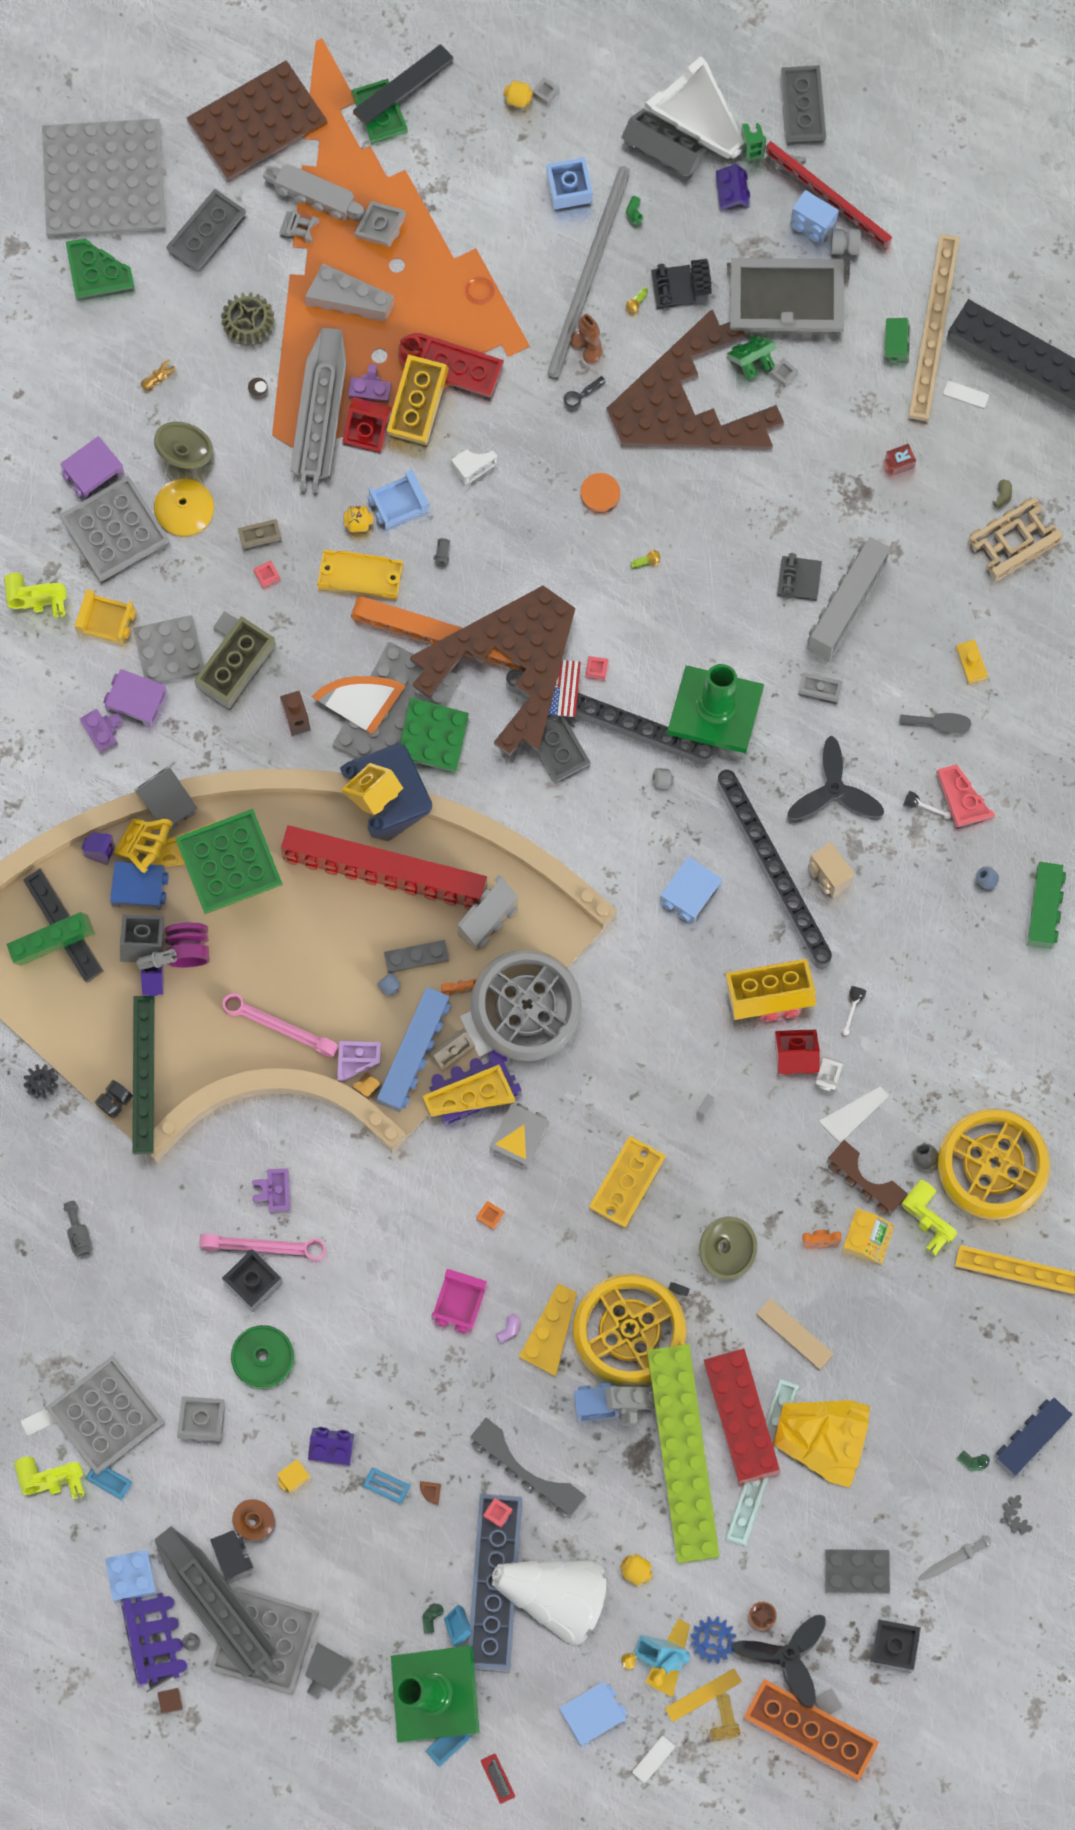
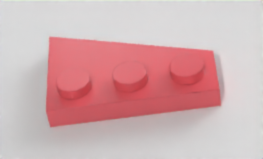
M957 764L936 771L956 828L995 817L994 812L988 809L984 799L975 792L971 782Z

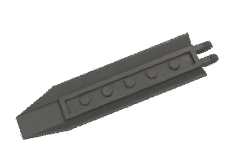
M172 1526L154 1539L168 1578L241 1675L246 1677L256 1672L262 1681L267 1684L269 1677L260 1669L265 1663L270 1667L273 1674L278 1675L280 1671L271 1660L278 1649L205 1553Z

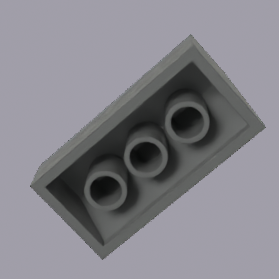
M644 108L630 117L621 137L629 146L643 150L645 155L653 156L659 159L663 165L671 166L679 174L687 176L696 170L709 150L699 144L698 140L677 130L676 127Z

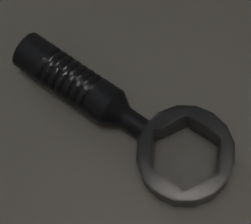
M600 376L584 387L581 393L576 391L567 392L564 395V406L569 410L578 409L583 395L590 394L606 383L604 377ZM574 396L578 398V403L571 405L567 403L566 399Z

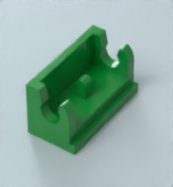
M748 123L742 124L741 136L744 141L742 150L745 160L765 156L767 139L766 136H763L762 128L758 123H756L757 132L755 133L750 131Z
M886 318L885 357H888L891 362H909L910 323L908 318Z

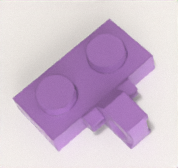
M369 364L368 375L363 374L362 378L351 377L349 399L355 397L366 401L388 403L391 382L380 381L381 376H376L377 365Z
M96 708L79 718L100 754L118 744L113 735L116 731L115 727L123 723L118 713L109 718L107 715L102 717Z

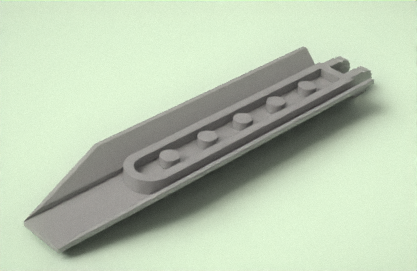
M322 327L306 360L290 472L301 476L300 491H305L306 477L314 478L312 492L317 493L319 478L328 477L331 472L346 370L343 333L340 329Z

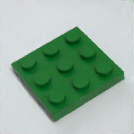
M411 697L408 702L399 744L406 746L413 762L456 772L469 713Z

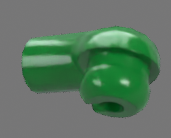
M637 196L631 197L626 208V214L634 224H639L643 220V214L640 215V212L637 210L641 201Z

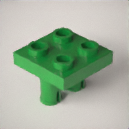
M756 335L751 337L749 342L732 347V351L727 353L729 360L740 365L746 380L753 378L752 375L754 377L758 375L752 361L759 358L764 371L769 370L770 366L771 368L775 367L770 352L776 350L777 347L774 341Z

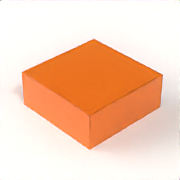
M486 1201L476 1220L494 1230L505 1212L489 1201Z

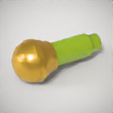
M646 287L640 289L634 298L626 302L625 306L628 312L635 313L638 311L640 302L648 292Z
M651 550L646 556L637 558L630 562L632 568L647 563L656 564L660 561L661 556L657 550Z

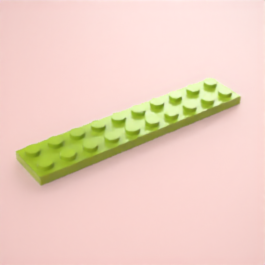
M684 1344L647 1350L676 1561L681 1563L720 1557L690 1345Z

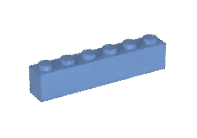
M426 987L377 1097L378 1104L397 1112H401L402 1108H407L411 1098L408 1094L411 1089L414 1090L419 1080L416 1076L419 1070L423 1071L427 1059L424 1058L427 1051H432L435 1044L433 1040L435 1033L439 1034L444 1023L441 1021L444 1014L448 1015L452 1005L449 1003L450 996Z

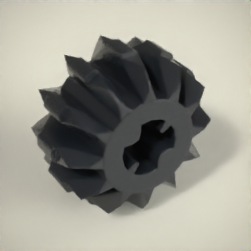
M36 1064L35 1071L29 1068L28 1072L30 1075H24V1080L28 1082H25L23 1086L28 1089V1095L34 1094L35 1099H38L40 1094H42L43 1099H47L46 1093L49 1092L50 1095H54V1091L51 1088H58V1084L55 1081L59 1080L58 1075H53L55 1073L53 1068L48 1070V1066L44 1064L42 1069H40L39 1065ZM44 1078L45 1083L42 1082L41 1085H38L37 1081H41Z

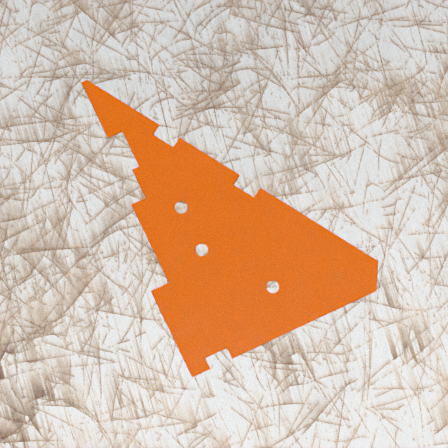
M323 38L315 41L310 95L327 119L328 124L305 136V139L319 140L317 165H302L301 170L351 191L354 202L364 207L363 212L367 210L370 202L374 201L405 210L407 215L399 229L398 237L394 239L390 247L356 238L354 233L361 221L358 222L347 218L346 221L342 219L337 220L324 211L318 212L314 210L312 206L306 203H297V213L300 217L311 220L313 216L320 220L319 224L315 225L310 231L312 244L305 242L304 237L294 235L293 247L307 248L305 274L289 275L272 436L292 448L295 441L306 360L322 327L342 330L346 358V370L335 440L344 435L349 406L353 400L349 399L351 377L362 378L363 374L368 375L369 364L377 365L376 376H381L380 381L391 382L389 402L374 403L392 407L393 410L404 371L398 359L400 340L412 333H422L481 353L502 345L508 357L530 347L477 249L475 248L454 258L406 170L387 177L371 146L361 150L340 111L355 103L351 89ZM299 224L297 226L298 228L308 230V227L302 226ZM395 258L401 259L405 264L404 269L400 272H393L389 268L391 260ZM322 264L393 295L394 307L386 322L361 317L357 314L350 313L349 315L342 313V311L332 309L330 311L322 307L306 306L305 295ZM383 349L387 353V359L382 363L374 362L371 357L374 350Z

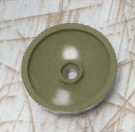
M177 421L165 423L157 429L154 436V446L158 454L166 462L179 468L194 469L202 467L209 462L213 453V446L209 437L201 429L189 423Z
M732 1216L721 1217L711 1222L704 1230L699 1243V1256L702 1265L711 1275L720 1279H735L746 1273L752 1266L757 1253V1239L753 1229L744 1220Z

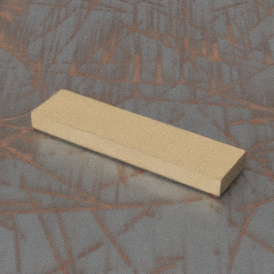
M771 1298L757 1312L756 1315L817 1369L821 1370L834 1355L832 1351Z

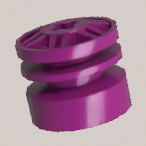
M190 922L167 926L165 928V935L167 936L165 942L171 947H168L166 951L174 949L177 954V961L167 963V965L189 968L208 964L210 962L209 947L202 945L209 941L206 935L208 933V926Z

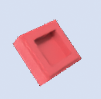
M271 560L253 569L262 588L280 580V576Z
M588 656L585 677L605 680L608 659Z
M494 1498L483 1517L502 1528L513 1509Z

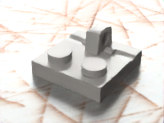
M371 201L354 234L356 238L390 247L394 239L398 237L399 229L407 213L405 210Z
M182 1396L177 1437L195 1439L196 1441H220L224 1399Z

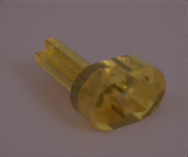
M729 1693L717 1695L723 1726L709 1730L712 1742L741 1736L739 1724H735Z

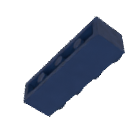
M1055 1397L1051 1401L1046 1399L1038 1407L1041 1410L1035 1417L1032 1414L1024 1422L1026 1427L1021 1432L1018 1429L1010 1437L1012 1442L1008 1447L1003 1445L995 1453L998 1456L995 1462L1012 1478L1028 1464L1073 1415Z

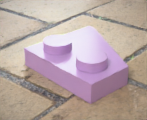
M339 1041L337 1081L342 1082L380 1065L381 1042Z

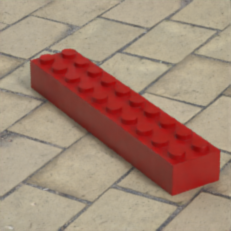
M287 825L281 845L282 857L289 864H304L308 869H323L331 875L343 874L347 879H362L370 885L382 884L389 890H405L406 894L413 896L416 894L424 895V898L436 901V899L444 900V903L448 905H463L467 910H470L476 903L478 905L481 903L482 894L487 889V876L290 825Z

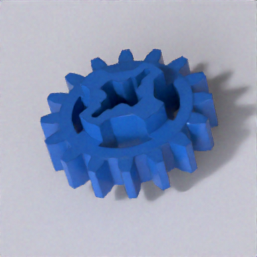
M710 1616L707 1617L706 1623L701 1619L699 1621L701 1626L693 1627L697 1633L690 1635L691 1638L695 1639L690 1645L697 1648L693 1653H700L701 1661L705 1657L708 1658L709 1664L712 1659H715L718 1664L720 1657L726 1661L728 1659L726 1653L733 1654L730 1647L734 1643L732 1639L737 1636L734 1633H730L733 1626L726 1627L727 1620L725 1619L721 1623L718 1616L715 1621H712ZM709 1626H718L722 1629L716 1631L712 1630ZM703 1631V1634L705 1635V1639H704V1641L700 1644V1643H699V1635H700V1633ZM709 1634L719 1638L717 1640L718 1645L708 1643L710 1640ZM727 1636L728 1644L724 1649L722 1640ZM711 1649L715 1650L717 1654H709L705 1651Z

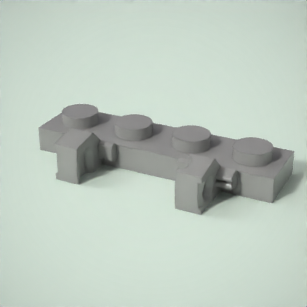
M652 1387L605 1388L607 1410H619L623 1425H634L637 1423V1410H651L654 1412L655 1425H657Z

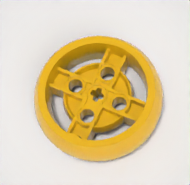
M987 1108L971 1112L962 1117L947 1131L939 1148L938 1173L945 1192L959 1208L979 1218L1001 1220L1025 1212L1038 1201L1049 1180L1050 1155L1042 1134L1029 1120L1009 1110ZM983 1125L1003 1126L1000 1134H985L977 1137L975 1140L964 1135L968 1131ZM1020 1136L1028 1143L1033 1152L1035 1173L1025 1168L1023 1152L1016 1143ZM1006 1142L1009 1149H1000L998 1143ZM978 1150L981 1157L973 1158L970 1151ZM953 1155L963 1160V1170L971 1184L968 1193L961 1187L954 1174ZM993 1160L997 1161V1166L995 1168L991 1167V1162ZM1015 1170L1018 1177L1010 1178L1007 1171ZM987 1178L990 1185L982 1186L979 1183V1179ZM1013 1188L1024 1193L1017 1199L1006 1203L984 1202L988 1194H1003Z
M620 1274L602 1280L582 1298L574 1316L573 1339L580 1359L594 1375L617 1386L638 1387L651 1383L647 1350L657 1347L661 1337V1324L671 1320L672 1337L669 1347L684 1345L687 1337L686 1319L679 1301L662 1283L640 1274ZM619 1291H642L653 1296L658 1301L649 1306L639 1300L623 1299ZM600 1301L605 1311L599 1321V1336L589 1341L588 1321L592 1310ZM620 1307L625 1311V1314L617 1317L614 1315L613 1310ZM650 1315L654 1321L651 1324H645L642 1321V1317ZM628 1325L630 1328L634 1327L633 1334L631 1335L629 1332L625 1333L626 1326ZM614 1336L618 1342L611 1346L606 1343V1338ZM641 1343L647 1349L644 1353H638L634 1347ZM611 1355L622 1361H636L641 1370H618L607 1365L601 1359Z

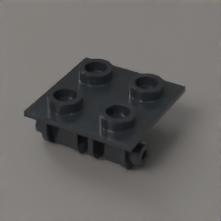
M662 263L658 264L656 269L651 270L657 307L696 302L690 265L665 267V264Z

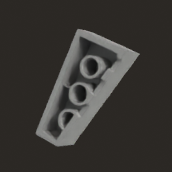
M322 264L305 295L306 306L322 307L330 311L331 309L342 311V313L349 315L350 313L357 314L361 317L385 322L394 307L393 295L325 264Z

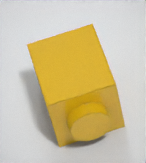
M296 1459L277 1473L279 1480L276 1482L283 1492L288 1490L291 1494L311 1478L299 1460Z

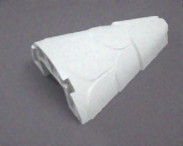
M702 56L693 62L684 74L662 93L659 91L645 103V107L652 114L673 125L677 130L698 140L699 144L727 159L731 157L735 159L742 152L740 150L744 144L732 112H729L710 68Z
M591 1560L540 1563L527 1561L498 1564L492 1574V1586L518 1608H523L540 1624H544L563 1641L574 1646L584 1642L588 1638L586 1635L587 1631L594 1629L600 1616L606 1593V1579L602 1577V1573L604 1574L605 1572L604 1567L600 1563Z

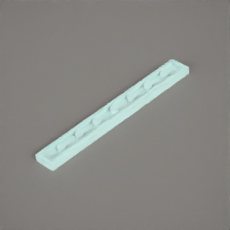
M782 1379L778 1381L765 1419L772 1444L783 1403H794L799 1385ZM773 1445L775 1454H777L778 1448ZM768 1478L743 1485L725 1540L746 1546Z

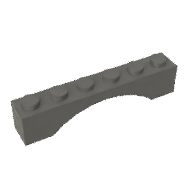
M487 1417L470 1436L471 1445L479 1452L484 1450L489 1454L488 1459L495 1465L499 1463L506 1468L504 1471L512 1478L517 1476L523 1481L521 1485L530 1492L532 1490L536 1491L539 1494L538 1498L546 1505L551 1503L555 1506L556 1509L554 1511L561 1517L565 1518L567 1516L571 1519L586 1500V1495L571 1483L546 1481L525 1470L509 1451L503 1430Z

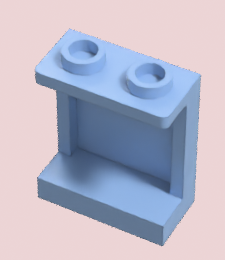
M413 469L405 472L406 477L375 490L373 487L369 488L367 499L371 507L375 506L377 521L379 524L383 523L385 529L429 511V502Z
M688 856L660 895L661 904L668 910L673 909L678 912L679 917L687 922L690 920L694 923L697 915L714 891L718 890L722 884V878Z
M604 1681L559 1708L581 1747L619 1723L626 1721L625 1715L627 1712L622 1703H616L614 1689L610 1684L606 1686Z

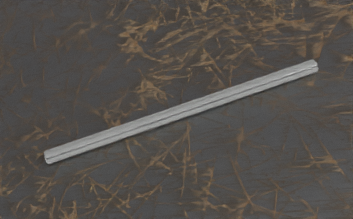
M625 166L619 167L550 362L547 375L553 378L558 377L630 173V169Z

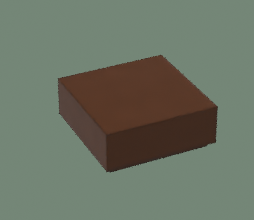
M179 1688L157 1692L161 1714L183 1710Z

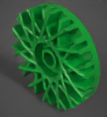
M258 1325L248 1328L237 1337L231 1350L232 1367L236 1376L247 1386H252L255 1389L274 1388L275 1385L281 1384L283 1380L287 1379L288 1374L291 1373L293 1368V1346L289 1338L275 1327ZM265 1354L267 1357L261 1361L259 1355Z

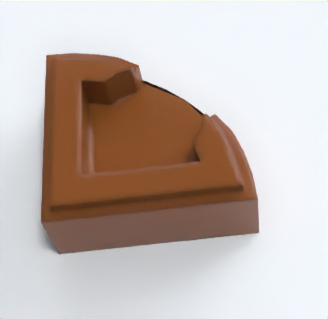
M420 1481V1490L423 1497L429 1503L438 1506L441 1484Z

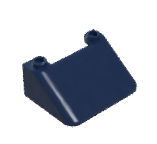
M399 743L351 760L340 767L341 773L345 778L353 779L369 763L392 770L402 785L403 789L398 793V796L390 800L381 812L368 820V831L371 837L385 841L391 840L428 815L432 810V801L406 746Z

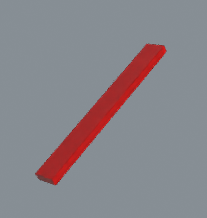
M770 140L765 150L768 156L831 206L839 210L840 213L885 248L889 247L893 238L890 234Z

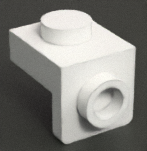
M826 1056L823 1057L820 1072L815 1082L819 1085V1088L827 1091L835 1090L844 1062Z

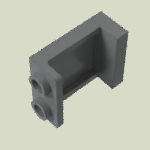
M170 767L164 768L133 789L155 820L169 819L173 822L172 828L169 831L177 827L178 824L176 822L182 818L187 820L195 814L194 810L197 809Z

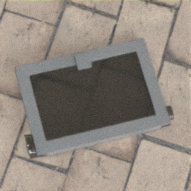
M731 258V263H727V275H731L730 330L844 332V280L850 279V260Z

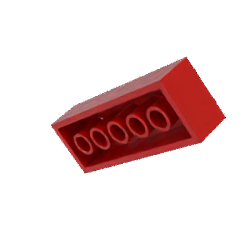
M745 1349L704 1359L705 1369L739 1486L779 1475L780 1468Z

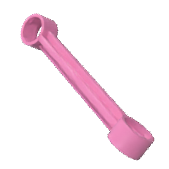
M231 993L223 999L224 1011L229 1016L236 1017L242 1015L308 1045L320 1054L333 1058L338 1048L335 1042L325 1037L315 1036L245 1004L238 994ZM231 999H237L240 1001L241 1006L236 1011H229L226 1008L227 1002Z
M200 1234L199 1248L205 1250L250 1251L253 1249L255 1252L305 1255L310 1261H319L325 1255L324 1243L316 1238L310 1239L306 1243ZM312 1243L320 1244L323 1250L322 1254L318 1257L310 1256L307 1252L308 1246Z

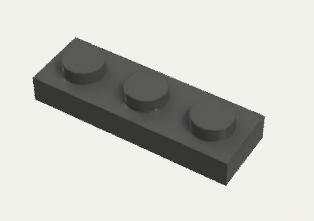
M445 940L384 952L388 974L449 961Z

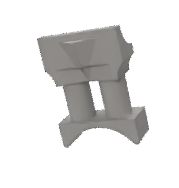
M294 210L292 212L287 211L279 234L288 237L294 235L304 237L305 242L312 244L310 231L315 225L319 224L320 219L312 216L310 220L300 217ZM298 224L308 227V230L298 228L297 226Z

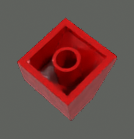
M354 397L349 406L342 443L381 452L392 407Z
M816 1029L775 1031L778 1074H812L820 1072V1049Z

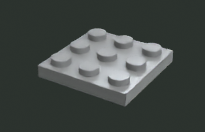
M192 615L133 628L144 678L161 684L196 676L203 669V659Z

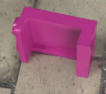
M447 1268L431 1319L435 1321L434 1324L442 1327L447 1325L455 1327L454 1330L460 1333L472 1332L487 1287V1281Z

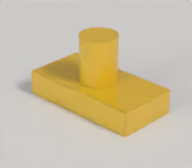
M976 640L957 644L955 648L967 683L971 684L987 679L988 674Z

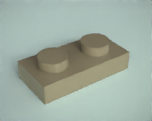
M277 519L238 528L243 549L282 540Z
M462 1028L431 1051L430 1054L443 1071L474 1048L475 1044L467 1031Z

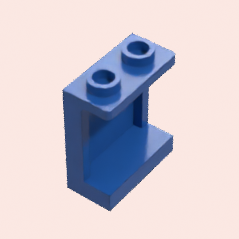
M115 861L110 898L111 905L113 907H120V904L148 906L161 910L162 904L165 905L166 892H163L164 885H168L169 873L165 871V867L149 865L147 872L143 873L134 863Z

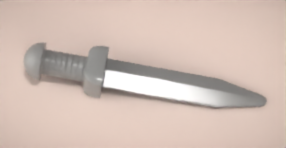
M983 1535L980 1540L971 1545L964 1544L962 1549L929 1567L918 1580L922 1581L937 1576L969 1557L971 1559L976 1551L991 1545L990 1537Z

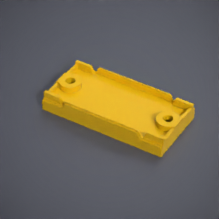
M324 549L317 589L397 601L403 561L382 556ZM327 566L330 567V570L328 571L325 570V567ZM395 576L396 579L391 580L390 577Z
M629 1135L592 1200L589 1209L619 1225L621 1228H626L666 1155ZM646 1151L647 1155L642 1156L641 1152ZM608 1210H612L613 1214L609 1215L607 1213Z

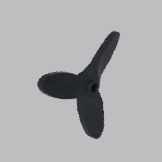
M829 736L825 741L822 757L825 785L806 794L794 803L788 811L787 818L790 820L802 819L822 809L830 801L836 800L849 810L871 818L883 816L884 808L875 798L858 788L844 785L842 782L843 758L840 745L835 737Z
M815 1615L805 1621L795 1631L789 1644L784 1646L746 1640L737 1641L732 1644V1651L742 1657L774 1663L783 1667L787 1683L797 1701L805 1708H813L816 1700L814 1684L808 1669L800 1658L808 1653L821 1637L826 1624V1619L823 1615Z

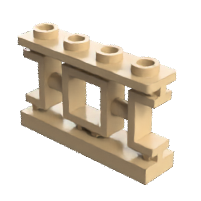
M1036 497L1032 500L1030 498L1024 500L1017 509L1014 510L1012 508L1003 514L1004 517L999 520L993 519L984 529H976L970 534L968 545L973 547V551L976 552L983 547L992 559L987 564L986 569L991 573L990 577L994 582L1062 541L1063 534L1059 529L1056 530L1054 524L1045 529L1036 516L1043 508L1038 504ZM1028 512L1027 516L1032 523L1024 526L1019 517ZM1017 527L1026 541L1012 549L1003 535ZM1037 529L1043 539L1033 544L1034 539L1030 533ZM995 532L994 536L999 543L991 547L986 537ZM1004 549L1010 559L1000 564L1001 560L996 553Z

